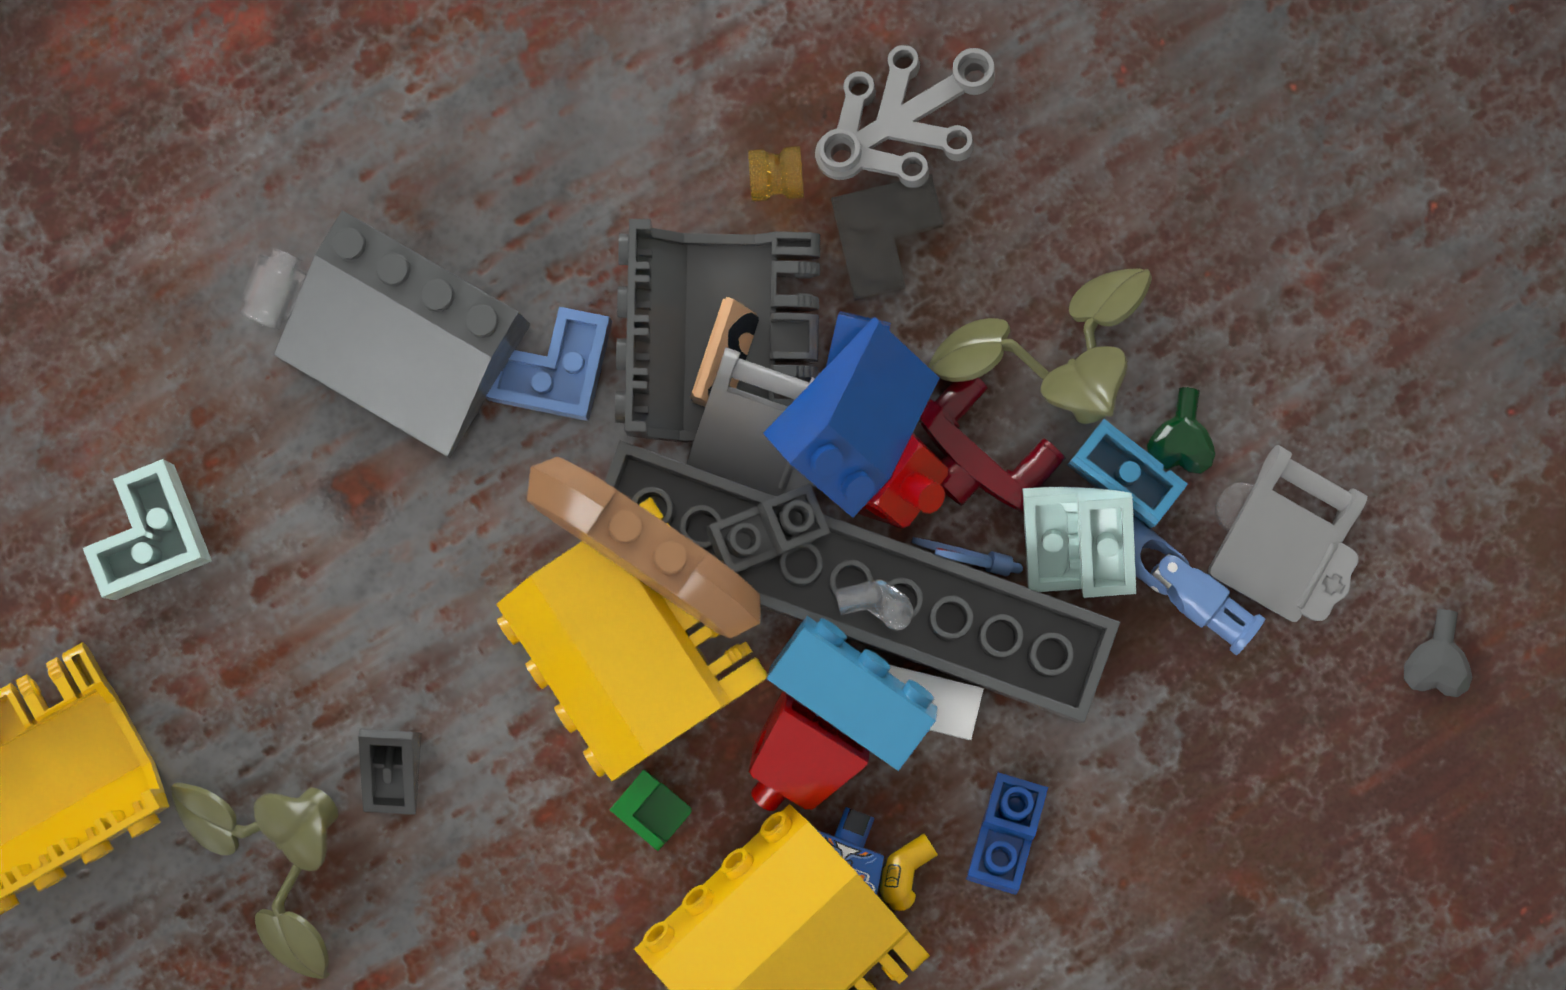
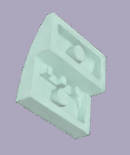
M1083 487L1022 488L1028 589L1037 592L1082 589L1084 598L1136 594L1133 498L1131 493Z

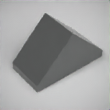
M360 729L358 738L363 812L416 814L421 733Z

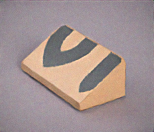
M726 297V299L722 300L690 396L692 403L706 407L726 347L741 352L739 358L743 360L747 358L759 317L755 312L735 299ZM732 378L729 386L737 388L739 380Z

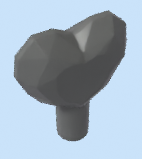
M1437 609L1433 638L1420 644L1404 664V680L1412 690L1424 692L1436 688L1444 695L1459 697L1469 690L1473 678L1470 664L1465 653L1454 643L1458 612Z

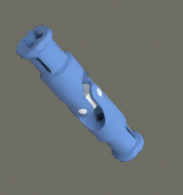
M1134 516L1136 577L1154 591L1168 595L1170 601L1182 614L1200 628L1204 626L1209 627L1231 645L1230 651L1233 654L1238 655L1260 629L1265 618L1260 614L1253 616L1229 597L1230 590L1209 574L1190 567L1189 562L1181 553ZM1143 548L1155 549L1166 555L1159 564L1153 567L1151 574L1145 569L1140 558Z

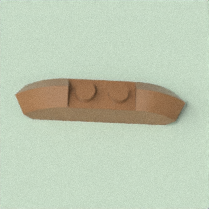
M555 457L531 466L527 501L550 520L718 634L731 639L760 624V594L737 573L709 552L606 482L569 461Z

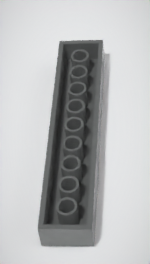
M621 440L605 479L607 484L638 505L652 498L664 516L663 522L668 523L670 527L716 558L717 556L705 528L713 523L754 508L760 503L775 497ZM825 514L823 516L830 530L828 535L737 573L760 594L761 608L803 622L806 616H809L817 623L821 618L826 619L841 629L849 640L1077 723H1084L1120 625V622ZM874 580H884L887 583H889L890 586L885 587L878 583L869 582ZM882 592H888L902 603L896 615H892L878 605L877 599ZM883 593L879 603L888 609L890 603L895 599L891 596L887 597L885 595L888 594ZM898 601L893 602L890 606V611L896 613L901 604Z

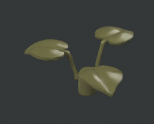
M1125 269L1100 275L1084 284L1073 296L1069 304V313L1074 321L1086 322L1083 329L1087 351L1082 353L1077 359H1070L1066 365H1062L1051 372H1048L1016 341L1007 339L1011 330L1010 326L1005 320L997 318L980 319L966 324L953 332L935 351L928 367L940 379L951 382L968 381L983 376L992 370L1002 359L1004 351H1010L1043 379L1041 393L1048 403L1072 411L1076 420L1083 424L1099 421L1105 416H1112L1119 387L1126 375L1128 367L1127 358L1119 348L1097 347L1095 330L1098 324L1106 327L1114 326L1133 314L1148 292L1152 275L1148 269Z
M174 783L170 788L178 815L187 831L201 846L216 854L232 855L239 848L237 837L246 838L261 830L267 838L275 842L276 847L282 850L285 856L293 863L272 903L273 911L261 909L255 915L256 929L266 949L284 966L308 977L326 979L330 975L327 972L329 957L321 935L313 925L300 915L286 912L285 900L302 869L315 871L325 861L326 829L338 818V809L333 800L317 788H308L299 798L279 794H265L260 796L254 803L256 822L247 826H241L236 824V814L232 807L216 794L194 785Z

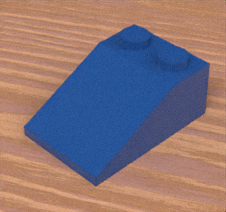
M874 317L763 434L795 469L853 518L890 480L939 377Z

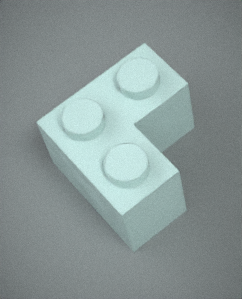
M163 459L113 479L132 528L83 548L101 597L111 600H117L212 561L175 465Z

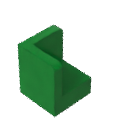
M643 769L610 808V811L654 849L659 851L691 814L692 809L648 770Z

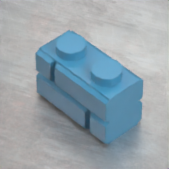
M1105 419L1100 422L1067 464V466L1096 488L1131 493L1133 498V517L1135 516L1150 529L1156 526L1188 485L1171 470L1165 472L1162 463Z

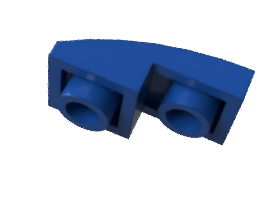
M997 773L967 872V881L1014 895L1018 893L1030 847L1038 828L1048 787L1003 773Z

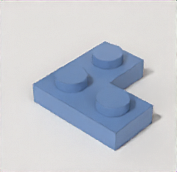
M559 307L548 356L514 350L505 368L500 372L487 393V400L589 421L612 326L611 318L609 316Z

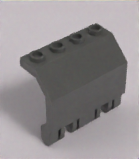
M629 219V233H619L618 246L619 265H628V286H618L617 316L618 318H627V339L617 338L616 370H626L625 391H616L615 423H625L624 431L627 436L672 442H694L705 407L692 403L690 396L722 300L726 299V297L735 299L755 312L759 317L746 361L810 382L812 377L816 378L818 376V367L775 365V362H818L819 315L810 313H776V310L815 311L819 309V297L812 296L811 294L776 295L777 277L811 279L812 277L820 276L819 263L777 261V259L820 258V234L812 232H769L762 234L680 233L653 228L651 219ZM740 380L736 388L787 407L795 400L775 399L774 392Z

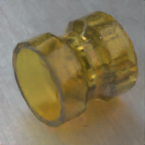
M800 146L784 147L779 154H769L764 149L748 150L752 202L768 201L772 195L783 194L787 199L804 198Z

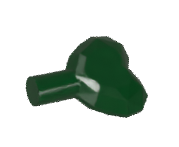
M1190 387L1179 388L1175 417L1162 423L1147 443V452L1164 465L1163 469L1168 470L1181 466L1189 473L1202 474L1212 467L1216 454L1212 439L1206 428L1196 420L1200 393L1198 389Z

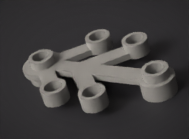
M899 45L893 48L888 55L890 71L877 120L859 130L863 108L875 99L876 88L869 74L861 71L851 73L843 84L846 97L837 129L827 132L817 143L815 158L819 169L826 176L836 180L852 178L861 170L898 176L903 185L917 188L925 184L929 178L928 163L922 154L909 152L899 156L872 148L890 139L941 149L946 157L953 161L967 159L973 152L974 143L972 134L966 127L954 125L945 128L917 121L964 93L979 95L989 90L995 81L996 75L992 57L986 51L978 48L962 51L953 62V74L904 103L909 80L918 74L920 62L918 53L913 47ZM902 57H909L913 60L912 64L905 69L896 67L895 63ZM974 70L981 71L984 74V77L976 82H970L966 79V75ZM863 83L869 86L867 92L863 95L851 93L852 87L856 84ZM955 137H962L967 141L966 145L961 149H952L948 146L950 140ZM840 150H847L851 153L850 158L844 162L833 160L834 154ZM910 164H918L922 167L921 172L916 176L906 175L904 169Z

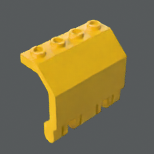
M652 498L639 504L660 520L664 519ZM583 541L530 575L496 604L503 614L497 618L501 630L513 645L521 642L531 657V660L525 663L529 673L541 689L549 685L560 702L554 707L559 719L570 733L578 729L589 746L583 751L587 762L599 777L607 774L611 782L621 778L651 754L767 679L768 674L757 657H755L719 681L716 677L717 675L752 652L747 642L734 645L725 651L722 657L709 664L698 646L712 637L716 638L720 634L705 625L689 636L687 631L701 623L699 620Z
M84 642L62 653L68 670L57 657L46 663L48 674L64 699L53 707H48L38 684L27 674L16 680L20 693L12 683L0 689V915L19 905L20 902L16 895L34 885L37 891L40 892L66 878L67 875L63 868L81 858L84 864L88 865L114 850L110 841L127 831L132 838H135L161 823L157 814L170 807L152 756L114 688L107 681L96 659Z
M790 804L781 812L774 813L768 817L762 824L760 832L744 847L731 852L714 875L703 885H698L690 890L684 897L682 904L664 921L653 925L644 935L643 941L634 948L669 990H849L852 986L857 990H877L863 976L878 962L882 965L881 969L899 985L908 977L888 954L891 949L913 972L930 957L859 874Z

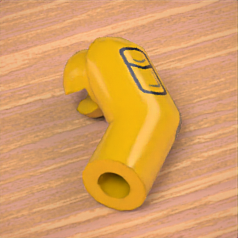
M924 833L889 855L884 861L879 890L882 900L888 903L895 911H904L913 905L916 898L915 893L912 891L914 871L938 856Z

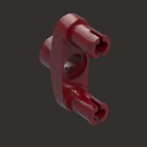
M979 377L968 381L952 382L935 401L929 399L919 419V423L927 435L944 455L941 461L948 468V475L941 483V486L944 488L945 494L957 504L963 506L980 488L1010 508L1024 513L1022 488L1041 487L1066 459L1065 456L1053 444L1043 438L1013 471L1009 469L1004 471L959 430L960 425L958 421L985 393L988 387Z

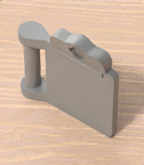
M726 347L686 464L775 497L810 484L813 489L814 484L795 469L763 434L786 410L787 406L729 386L731 379L734 378L796 399L810 383L739 358L741 352Z
M1276 445L1264 461L1253 489L1208 568V574L1289 621L1297 622L1301 616L1313 621H1323L1330 615L1333 606L1345 598L1350 591L1351 574L1358 564V555L1352 548L1342 542L1363 510L1368 496L1355 488L1346 491L1290 459L1292 453L1280 445ZM1281 477L1338 509L1333 523H1329L1273 491L1272 489L1278 479Z

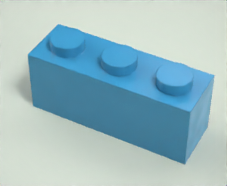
M806 616L770 665L767 680L899 771L936 721L937 706L932 703L934 700L933 695L915 681L908 680L905 684L888 672L890 670L889 664L876 653L868 649H864L860 653L845 642L847 638L845 633L830 621L821 618L817 623L809 616Z

